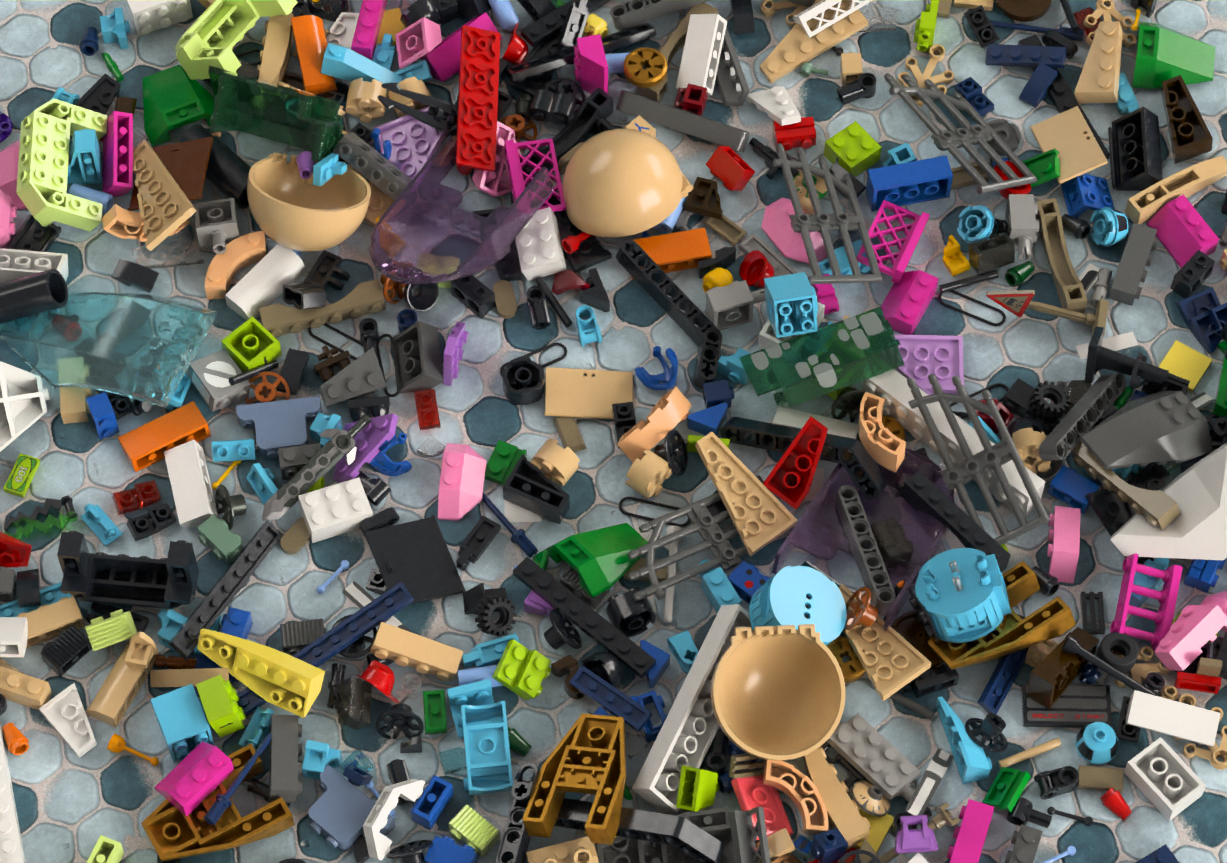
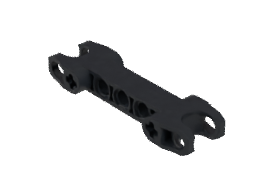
M524 762L519 767L511 790L514 799L495 863H507L511 859L513 861L510 863H524L531 836H529L523 821L518 822L523 819L540 772L536 763ZM527 769H533V776L529 779H524L523 773Z

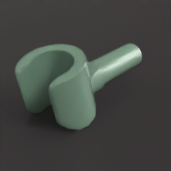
M806 62L802 65L799 74L807 78L811 73L828 75V70L814 68L811 63Z

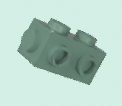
M213 514L197 527L199 541L203 546H209L212 549L213 555L219 561L222 559L228 565L243 550L242 538L236 532L232 533L222 518L218 519Z

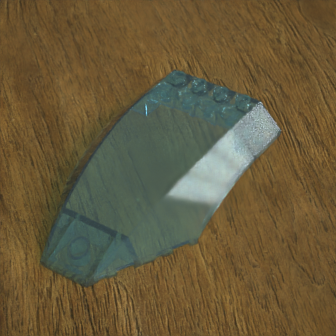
M68 293L67 304L62 308L4 323L0 329V340L6 343L12 351H15L31 369L36 370L41 378L43 377L49 382L54 390L56 387L94 389L123 395L166 408L215 320L217 311L166 297L147 294Z

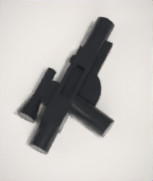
M753 137L749 144L754 147L753 151L765 159L766 166L770 168L766 173V177L773 179L779 169L782 170L781 167H774L773 165L774 159H779L778 153ZM786 153L788 160L799 161ZM790 168L793 177L800 172L797 169Z

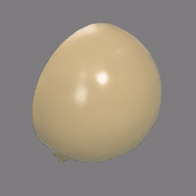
M612 129L589 138L571 157L562 183L566 212L570 221L585 233L609 238L634 235L658 225L677 208L681 199L688 196V192L693 190L692 184L680 170L679 164L671 151L655 137L635 129Z
M273 153L269 154L268 158L255 163L249 171L247 183L249 207L261 230L278 244L297 251H322L345 241L362 223L370 203L371 188L360 174L350 169V165H347V171L342 175L336 174L322 186L313 185V173L309 179L300 177L296 162L298 156L291 155L290 162H286L287 154Z
M814 624L798 625V630L795 629V625L756 626L753 631H751V627H735V636L730 637L731 646L720 658L711 684L712 708L723 733L738 748L762 759L791 760L813 752L833 734L841 720L845 706V682L835 656L820 641V632H815Z

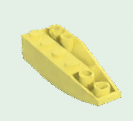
M204 628L200 630L197 649L220 667L228 668L232 676L265 701L302 718L307 715L321 691L324 670L291 655L250 640Z

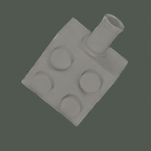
M1009 194L1005 213V221L1008 224L1006 233L1007 251H1018V258L1023 261V255H1025V261L1032 258L1033 243L1037 242V232H1039V220H1036L1035 216L1038 214V203L1034 202V194Z
M234 198L194 204L199 246H213L215 253H224L226 251L225 243L240 237Z
M746 280L741 282L735 281L723 287H714L706 291V315L719 330L752 322L753 305L766 301L765 288L750 292Z

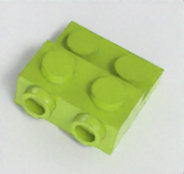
M931 0V4L926 5V12L921 11V18L916 19L913 42H917L916 50L920 52H929L930 47L933 45L939 0Z
M512 639L509 640L492 678L524 700L538 697L542 692L541 682L551 672L549 667L551 660L536 650L530 651Z

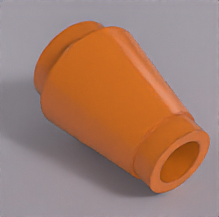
M13 723L4 725L2 731L9 752L14 755L25 753L29 748V740Z

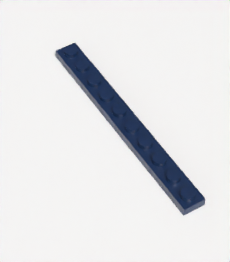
M399 582L300 650L293 657L319 667L380 625L381 622H384L412 603L414 599L403 583ZM248 687L238 693L239 700L236 701L238 706L242 708L245 717L255 711L257 707H261L267 702Z

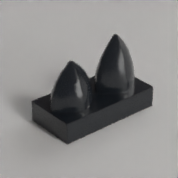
M389 396L347 400L348 410L353 422L359 421L364 414L368 416V409L371 410L373 417L387 415L390 407Z

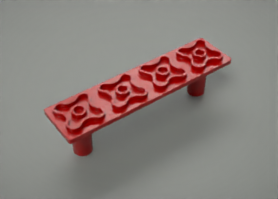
M463 25L461 28L456 165L458 172L462 175H469L474 168L490 172L495 170L500 33Z

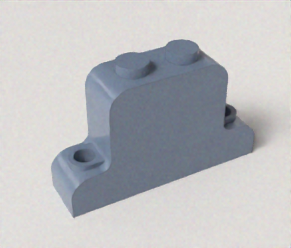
M320 396L238 405L236 406V411L241 427L247 429L255 428L259 454L263 457L274 459L279 457V448L309 445L307 423L314 421L319 412L322 413Z
M327 765L320 773L321 783L319 787L324 794L309 809L308 813L311 823L309 827L317 835L321 833L325 836L327 843L331 847H338L340 850L347 851L354 846L361 834L365 835L363 824L374 807L375 802L331 766ZM388 815L386 825L379 831L384 836L388 835L395 828L392 816Z

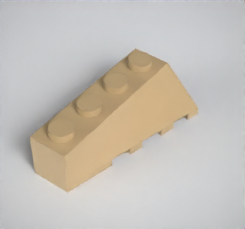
M0 658V694L6 700L39 710L40 707L49 701L52 695L49 682L26 675Z

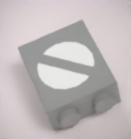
M226 349L189 363L187 376L212 412L224 409L237 401L241 402L249 395L247 391H250L251 384L248 380L233 386L229 384L230 377L242 372Z

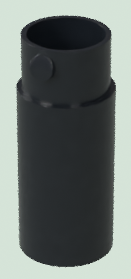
M197 124L186 130L178 143L213 137L205 177L228 198H234L235 204L239 208H248L247 183L251 166L220 138L213 136L202 125Z
M50 269L0 283V324L64 307L68 301V288L61 273L56 269Z

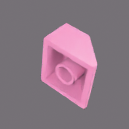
M422 17L395 35L399 68H405L442 42L439 24Z

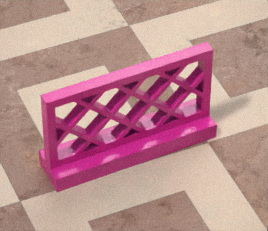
M553 139L513 143V140H505L504 152L517 216L548 207L553 212L566 210ZM549 145L550 151L546 155L538 151L540 146ZM526 148L531 152L525 158L518 153V149ZM534 154L542 158L538 165L529 160ZM545 161L553 165L550 172L541 168ZM525 164L534 168L529 175L522 171ZM537 171L546 176L541 182L533 178ZM549 178L557 183L553 190L544 185ZM529 181L537 185L533 192L525 188ZM541 188L549 193L545 199L536 195ZM554 196L560 200V204L552 205L548 201ZM533 198L541 204L536 208H529L528 203Z
M883 200L868 234L870 239L878 237L881 244L877 245L872 244L880 272L892 276L891 281L899 284L930 215L922 212L920 216ZM884 208L893 211L894 215L887 217ZM907 217L914 220V222L905 225L902 218ZM898 220L900 226L893 228L889 221ZM885 223L888 229L880 231L877 224ZM903 231L906 238L898 239L896 232ZM891 234L894 241L886 242L883 235ZM862 244L856 257L857 262L870 267L868 259L862 256L863 253H866ZM897 245L900 252L892 254L889 247ZM884 248L887 255L879 257L876 250ZM890 259L893 265L892 269L884 266L882 261Z

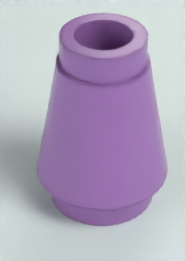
M304 151L298 155L296 162L300 177L309 179L312 176L313 166L317 163V159L312 152Z

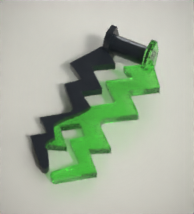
M68 495L62 497L61 500L46 499L44 507L37 505L31 516L18 512L16 518L10 515L4 530L7 531L12 524L18 529L15 535L7 532L3 533L19 540L21 535L28 539L34 528L47 534L51 526L54 525L63 531L69 522L77 521L78 518L72 503L73 499ZM62 505L65 506L66 517L61 513L58 519L50 514L48 515L51 507L60 511ZM39 513L47 517L45 523L37 520ZM21 521H24V522L27 523L26 526H25V528L22 527V526H19L20 523H21Z

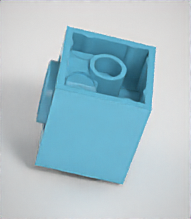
M805 272L764 278L767 316L776 337L818 332L816 292Z
M193 684L150 699L156 720L173 762L177 760L182 761L191 752V748L197 747L202 741L206 743L212 742L214 745L210 730L211 725L208 722L201 699L197 697Z

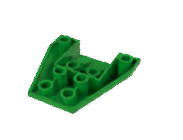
M1138 21L1139 29L1137 30L1136 38L1138 42L1132 87L1159 89L1162 88L1163 81L1179 75L1182 76L1186 85L1213 81L1215 46L1160 24Z
M176 65L142 78L144 130L152 147L170 141L169 131L204 118L208 126L226 120L220 103L195 79L191 80L181 65Z
M628 523L571 535L545 550H548L549 557L556 563L565 560L579 574L580 586L593 598L610 589L644 556L629 559L627 554L634 549L637 550V548L646 545L648 541Z

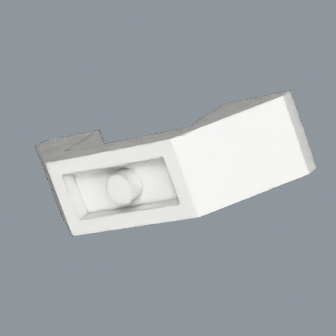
M410 779L384 787L363 824L369 857L382 861L390 852L392 840L379 833V831L386 825L390 811L398 803V797L406 801L415 802L421 796L425 784L423 780Z

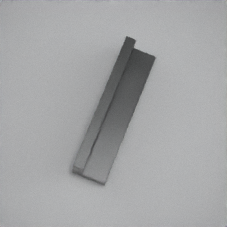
M726 28L715 82L724 107L742 106L750 90L728 29Z
M756 807L748 811L734 810L729 812L735 863H759L760 859H762L763 863H771L763 807ZM756 814L757 823L754 827L752 823V816ZM757 836L760 839V845L758 849L755 845Z

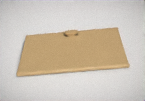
M1078 106L1030 126L1043 153L1054 148L1059 151L1060 177H1057L1059 184L1108 163Z
M546 367L545 416L614 419L612 404L633 401V372Z

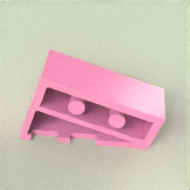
M1055 506L1054 514L1049 515L1048 527H1052V529H1049L1048 542H1051V544H1048L1047 557H1050L1048 573L1056 577L1058 582L1074 584L1080 549L1081 509Z
M1187 605L1176 622L1171 625L1169 632L1160 641L1154 653L1167 670L1183 671L1203 652L1200 649L1209 640L1213 642L1217 638L1215 634L1223 626L1227 628V616L1218 605Z

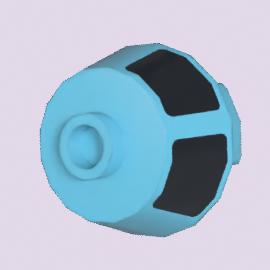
M968 206L960 213L957 231L967 243H985L996 235V219L991 210L986 206Z
M1103 207L1101 210L1094 211L1090 222H1094V233H1091V236L1097 245L1109 247L1126 238L1128 220L1123 212L1109 207Z
M1094 722L1084 726L1078 732L1076 748L1079 756L1091 762L1092 765H1102L1108 763L1116 756L1119 750V740L1115 731L1108 724Z

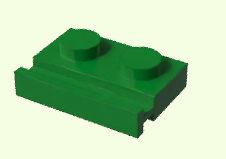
M1055 148L1022 161L1038 179L1037 182L1030 183L1031 187L1060 177L1059 151Z
M499 440L486 465L485 479L499 485H504L521 455L523 454L526 457L527 450L518 449L517 446Z
M1001 767L982 803L994 806L996 810L1003 811L1005 809L1011 812L1031 777L1027 771L1021 772L1018 769Z

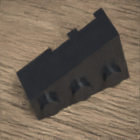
M522 454L503 486V499L560 524L570 508L569 495L555 482L543 475L541 470L537 466L534 467L527 460V457Z

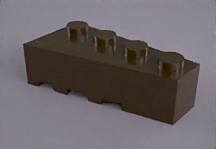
M1179 75L1163 81L1162 99L1174 164L1212 151L1213 138L1182 76Z
M1079 627L1072 633L1069 632L1065 639L1031 671L1030 679L1027 683V696L1047 709L1052 707L1079 675L1082 668L1089 663L1076 653L1074 655L1071 653L1067 654L1061 650L1069 635L1078 639V642L1081 644L1080 646L1094 655L1097 653L1100 640Z

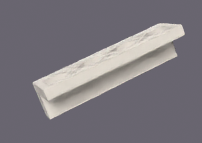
M821 0L794 16L793 19L796 24H801L807 37L810 38L873 0H849L851 3L846 11L839 9L842 0ZM827 9L834 10L833 19L831 20L823 19L824 12ZM811 18L818 20L817 27L813 31H810L806 23Z

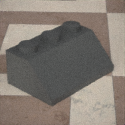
M418 321L393 338L402 380V390L400 393L428 391L444 382L437 327ZM395 365L396 385H397V391H398V389H399V381H398V375H397V370H396V365Z

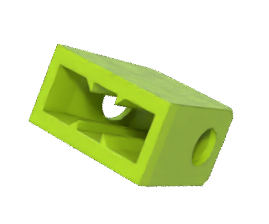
M682 765L676 807L696 812L713 805L716 792L720 787L718 774Z

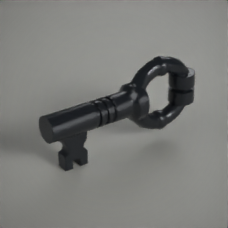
M826 741L821 747L826 753L831 745ZM837 754L834 759L826 755L827 758L825 759L829 764H840L850 773L849 778L843 781L845 784L849 783L847 785L849 788L857 780H866L841 754Z

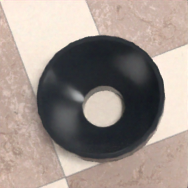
M418 274L411 277L404 288L405 302L410 308L419 312L431 309L439 296V286L436 280L426 274ZM418 285L420 288V292L417 296L414 297L412 295V289L414 286Z

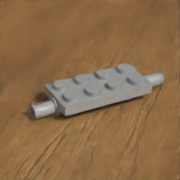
M858 713L846 723L839 722L827 742L874 786H878L882 790L883 795L889 800L899 796L909 803L915 792L911 787L912 782L920 776L921 771Z

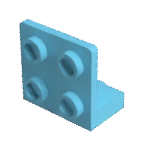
M490 679L447 689L448 702L458 738H464L463 727H458L457 714L462 713L461 705L483 706L494 704Z

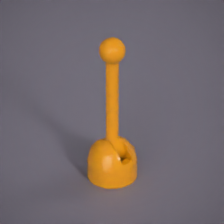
M114 734L108 743L107 750L120 753L125 750L149 761L152 766L159 764L158 758H151L127 747L125 739L117 734Z

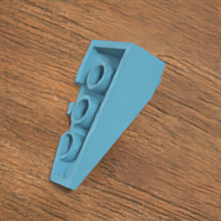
M332 43L327 45L321 74L348 81L363 78L362 81L372 82V79H375L383 84L399 83L402 81V76L348 47Z
M942 696L938 697L936 708L962 783L967 784L987 779L992 769L990 757H986L983 748L968 736L965 725Z

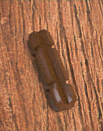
M157 654L155 657L156 667L164 668L167 666L169 669H195L196 659L189 658L186 660L183 657L170 655L165 657L166 655Z

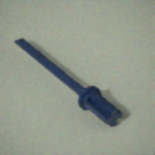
M990 20L994 27H1009L1011 29L1046 33L1051 29L1070 40L1083 41L1084 30L1080 29L1079 32L1073 33L1071 28L1062 27V25H1060L1059 29Z
M483 492L482 501L511 532V542L516 543L529 558L537 554V548L526 537L525 531L523 529L516 530Z
M271 733L264 738L255 754L246 763L224 795L217 794V800L203 818L208 824L215 825L226 808L231 807L230 797L250 771L257 757L262 754L271 741Z

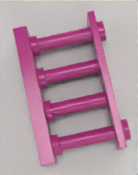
M1134 553L1127 556L1122 564L1124 573L1115 620L1111 623L1110 633L1119 632L1150 641L1152 644L1151 648L1155 652L1160 641L1167 635L1172 625L1183 567L1172 565L1163 571L1137 563L1139 554ZM1135 572L1162 579L1164 582L1163 589L1157 591L1133 584ZM1131 592L1157 599L1160 602L1159 610L1154 612L1129 605ZM1127 613L1154 620V623H1156L1155 631L1150 633L1125 626Z

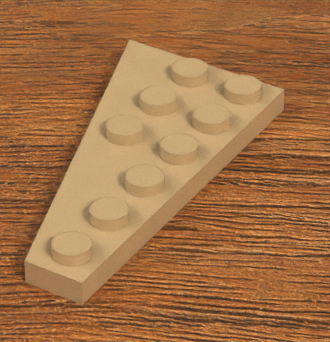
M842 0L839 9L848 10L851 1ZM858 9L810 38L807 37L801 24H795L760 65V71L769 83L772 84L804 63L867 27L868 21ZM825 10L823 19H833L834 10ZM811 18L806 21L810 31L816 29L818 20Z
M144 140L133 150V171L136 175L135 186L139 192L137 198L140 215L144 222L143 233L147 239L145 244L146 248L152 251L196 212V209L151 145Z
M713 432L697 441L695 447L750 557L796 525L798 520Z
M841 583L839 590L843 595L846 605L853 593ZM856 597L852 600L854 603H857ZM849 606L847 611H852V607ZM878 615L874 623L869 627L858 623L850 630L843 629L844 634L882 701L931 667V662Z

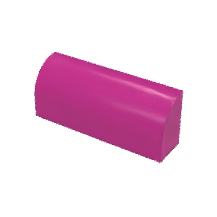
M486 12L475 16L464 24L470 27L498 32ZM462 26L443 39L433 50L420 57L421 61H427L431 75L440 82H444L460 70Z
M113 111L107 120V133L103 136V192L111 194L113 197L126 195L133 188V114Z

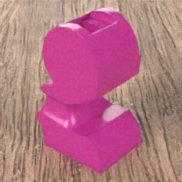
M811 284L815 292H817V302L825 305L824 315L838 312L839 304L832 284Z

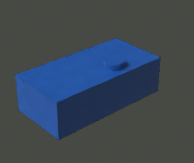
M947 155L869 169L865 192L871 212L878 211L883 200L897 206H905L949 198L953 174Z

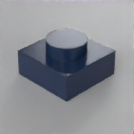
M355 765L346 767L342 774L349 778L348 781L358 787L369 784L373 777Z

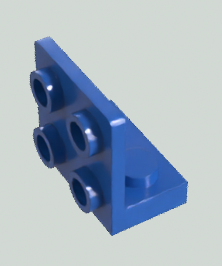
M1082 174L1061 184L1069 216L1078 218L1088 209L1101 210L1103 207L1115 209L1105 178Z

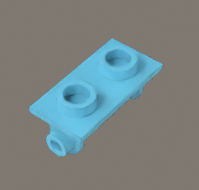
M254 439L212 441L213 462L256 459Z
M89 503L84 507L85 514L80 516V518L105 546L123 534L98 505L95 506Z
M257 707L238 745L245 747L252 744L256 751L270 731L271 716L274 714V711L269 708L264 711Z

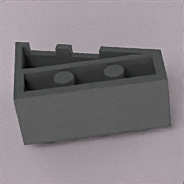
M372 347L320 386L319 391L325 409L345 403L347 400L357 399L384 390L387 387L374 348Z

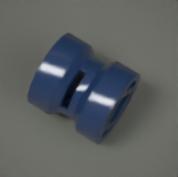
M404 309L398 314L399 333L418 322V316L415 311Z

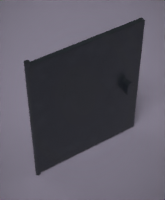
M434 515L425 519L364 532L387 591L399 582H402L414 599L409 605L466 592Z

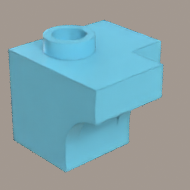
M122 7L114 8V12L110 15L100 16L104 44L116 43L121 49H128L127 33L130 32L129 20L125 21Z
M904 143L887 151L889 159L883 163V167L917 161L909 143Z
M738 348L734 355H722L718 360L717 372L727 376L734 383L745 385L756 369L751 359L753 354Z
M319 412L309 428L311 439L319 442L322 448L328 441H331V438L320 437V434L325 429L339 428V430H343L341 416L334 413L328 416Z
M162 609L157 615L162 626L157 633L159 643L175 651L168 643L188 618L171 609L168 612Z
M307 740L302 765L303 777L320 780V773L324 772V768L327 765L332 768L340 767L342 761L341 751L329 748L327 743Z

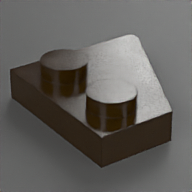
M697 177L693 190L690 192L685 203V210L722 220L723 210H721L717 182Z

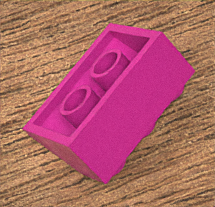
M600 34L577 38V46L573 47L575 55V81H579L581 88L590 94L598 87L608 94V64Z
M1184 194L1166 203L1147 222L1148 227L1157 229L1156 237L1159 238L1161 244L1180 268L1198 250L1207 256L1216 251L1219 238Z
M921 270L904 272L899 284H893L876 314L881 320L882 326L903 335H912L937 291L939 278Z
M202 741L154 788L187 817L234 771L232 760L216 746Z

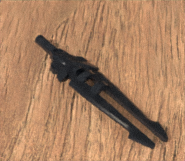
M384 83L381 85L384 89L429 106L426 114L379 95L377 98L387 109L395 107L441 132L448 128L450 130L446 137L456 135L457 138L458 103H456L455 111L449 102L401 89L398 83ZM437 109V114L433 116L434 111ZM450 115V119H449V121L447 122V121H446L447 116Z

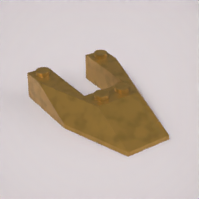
M1022 561L1002 574L1011 613L1003 615L1004 619L997 628L984 637L969 642L954 643L939 639V643H937L934 637H932L928 641V645L951 670L994 660L1059 637L1076 625L1071 609L1058 596L1022 620L1012 608L1040 590L1035 572Z
M582 713L541 767L522 819L529 836L550 838L566 792L596 795L585 824V829L591 843L613 844L619 827L626 780L625 725L623 717Z
M252 744L228 755L232 760L234 771L187 817L165 799L141 823L161 861L235 848L275 836L294 826L293 816L282 797L244 817H241L230 797L231 807L226 808L215 825H210L203 819L217 800V794L224 795L246 763L255 754L256 751ZM259 756L241 783L264 772Z

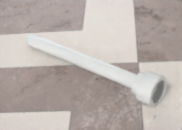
M680 526L667 527L666 536L683 528ZM682 539L670 543L669 556L678 553V543ZM677 562L668 566L667 579L676 575ZM675 585L667 588L665 593L663 620L667 624L672 621Z

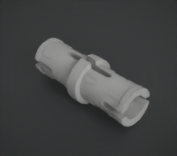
M1108 268L1099 269L1097 281L1093 285V296L1090 301L1093 307L1097 306L1100 299H1105L1106 293L1109 292V281L1112 271H1109Z

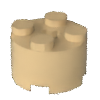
M410 77L398 83L401 89L432 97L422 79L417 80L416 77ZM389 91L387 95L389 99L416 110L428 107L392 91ZM393 107L398 118L407 115L406 113Z
M363 78L355 79L349 85L345 108L346 113L360 118V121L363 123H370L372 120L383 117L386 107L377 98L379 95L387 98V89L381 87L383 83L372 79V82L362 81Z
M1024 428L1012 434V440L1024 466L1035 474L1037 472H1047L1050 469L1051 461H1043L1039 455V446L1047 437L1045 433L1033 431V428Z
M550 438L533 456L530 463L534 467L537 466L541 473L549 480L551 479L559 486H564L580 467L578 465L580 460L568 446L564 449L557 445L558 440Z
M647 449L643 451L645 456L641 460L636 458L626 475L630 479L625 484L644 497L650 498L651 496L657 497L662 492L663 486L661 485L673 472L668 466L669 463Z

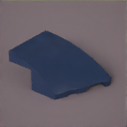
M1213 287L1175 303L1190 331L1209 354L1216 350L1215 348L1222 340L1221 332L1227 324V303L1221 305Z

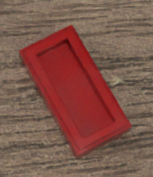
M1178 671L1174 687L1218 694L1222 678Z

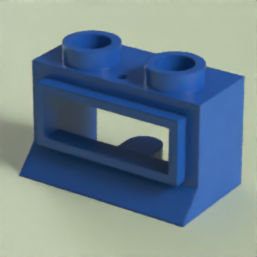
M655 690L639 696H630L631 699L644 708L645 705L654 703L662 724L653 727L649 719L643 730L645 732L646 744L655 741L668 714L665 715L663 710L665 703L662 696H657Z

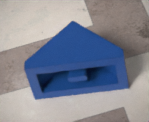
M725 402L687 415L688 429L703 435L713 432L717 436L727 417V403Z
M641 640L640 648L656 660V665L646 674L650 689L655 687L670 665V654L645 640Z

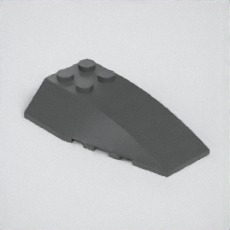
M1159 391L1130 401L1080 439L1105 469L1131 467L1132 464L1147 466L1148 463L1157 462L1158 465L1166 464L1167 461L1181 463L1212 451L1208 421L1182 391Z
M729 807L686 812L677 815L686 818L725 845L719 863H735ZM617 837L612 845H597L599 863H699L673 845Z

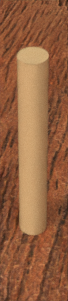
M1059 738L1050 740L999 760L998 765L1000 769L1001 767H1009L1061 746V741Z

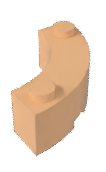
M115 204L102 217L103 229L108 233L125 240L129 238L140 240V242L147 241L146 235L143 233L144 222L140 212L129 211ZM188 218L184 223H182L169 236H172L175 233L181 231L189 223H191L190 218Z
M263 231L240 236L226 245L224 253L215 255L205 277L207 300L225 299L234 275L241 268L257 263L267 255V243Z
M675 386L659 399L650 410L651 413L646 417L647 420H640L621 436L617 445L632 462L636 458L641 460L645 456L643 451L651 450L670 430L687 418L692 404Z
M865 392L860 404L858 423L861 443L876 462L896 473L904 460L906 441L896 437L888 428L883 426L882 417L885 399Z
M766 759L764 763L763 784L781 790L792 799L801 815L803 833L816 835L828 831V814L825 803H823L817 787L808 776H805L789 763L781 760Z

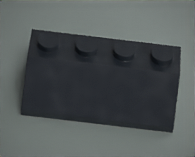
M1143 106L1112 121L1116 189L1143 191L1163 180L1158 116Z

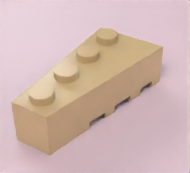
M1120 21L1099 22L1074 92L1079 104L1118 103L1123 39Z

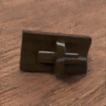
M326 345L323 346V353L317 355L319 361L326 360L314 365V374H318L324 383L334 376L331 370L332 367L337 366L339 371L351 364L349 361L351 355L348 350L332 357V355L338 353L337 348L329 350Z

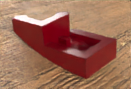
M565 270L554 274L552 292L556 295L571 289L578 293L589 288V284L572 270Z

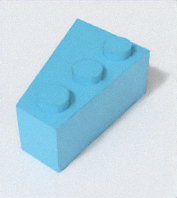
M95 129L74 131L69 146L67 185L74 183L79 185L103 183V160Z

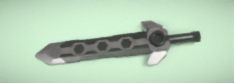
M364 414L348 432L339 430V428L325 429L320 434V437L331 438V441H328L301 470L265 502L262 521L281 518L299 500L298 496L304 494L324 476L344 454H346L345 457L349 466L356 457L357 447L353 438L366 425L372 422L371 419Z

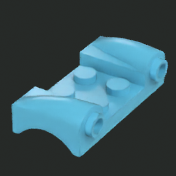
M505 701L483 706L461 705L462 713L457 714L458 727H463L468 776L463 778L464 791H469V795L511 791L513 777Z

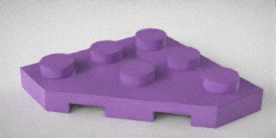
M457 322L456 327L452 329L451 334L448 336L444 350V385L452 386L453 379L458 377V364L463 359V345L467 343L469 332L465 331L466 323Z
M391 413L370 418L372 422L366 425L353 438L357 447L355 460L348 466L346 454H344L336 463L333 476L336 482L352 480L360 474L358 470L365 462L369 464L380 452L378 448L384 441L387 440L389 442L394 437L398 416ZM358 421L345 424L344 430L348 432Z

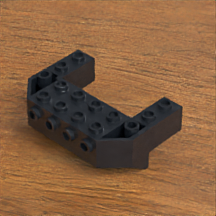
M77 531L61 533L57 556L63 572L60 590L62 593L72 594L77 599L85 602L173 609L184 604H190L195 598L199 570L192 543L184 540L170 541L167 558L151 559L147 556H140L138 558L129 557L125 554L116 556L103 552L89 553L84 534Z

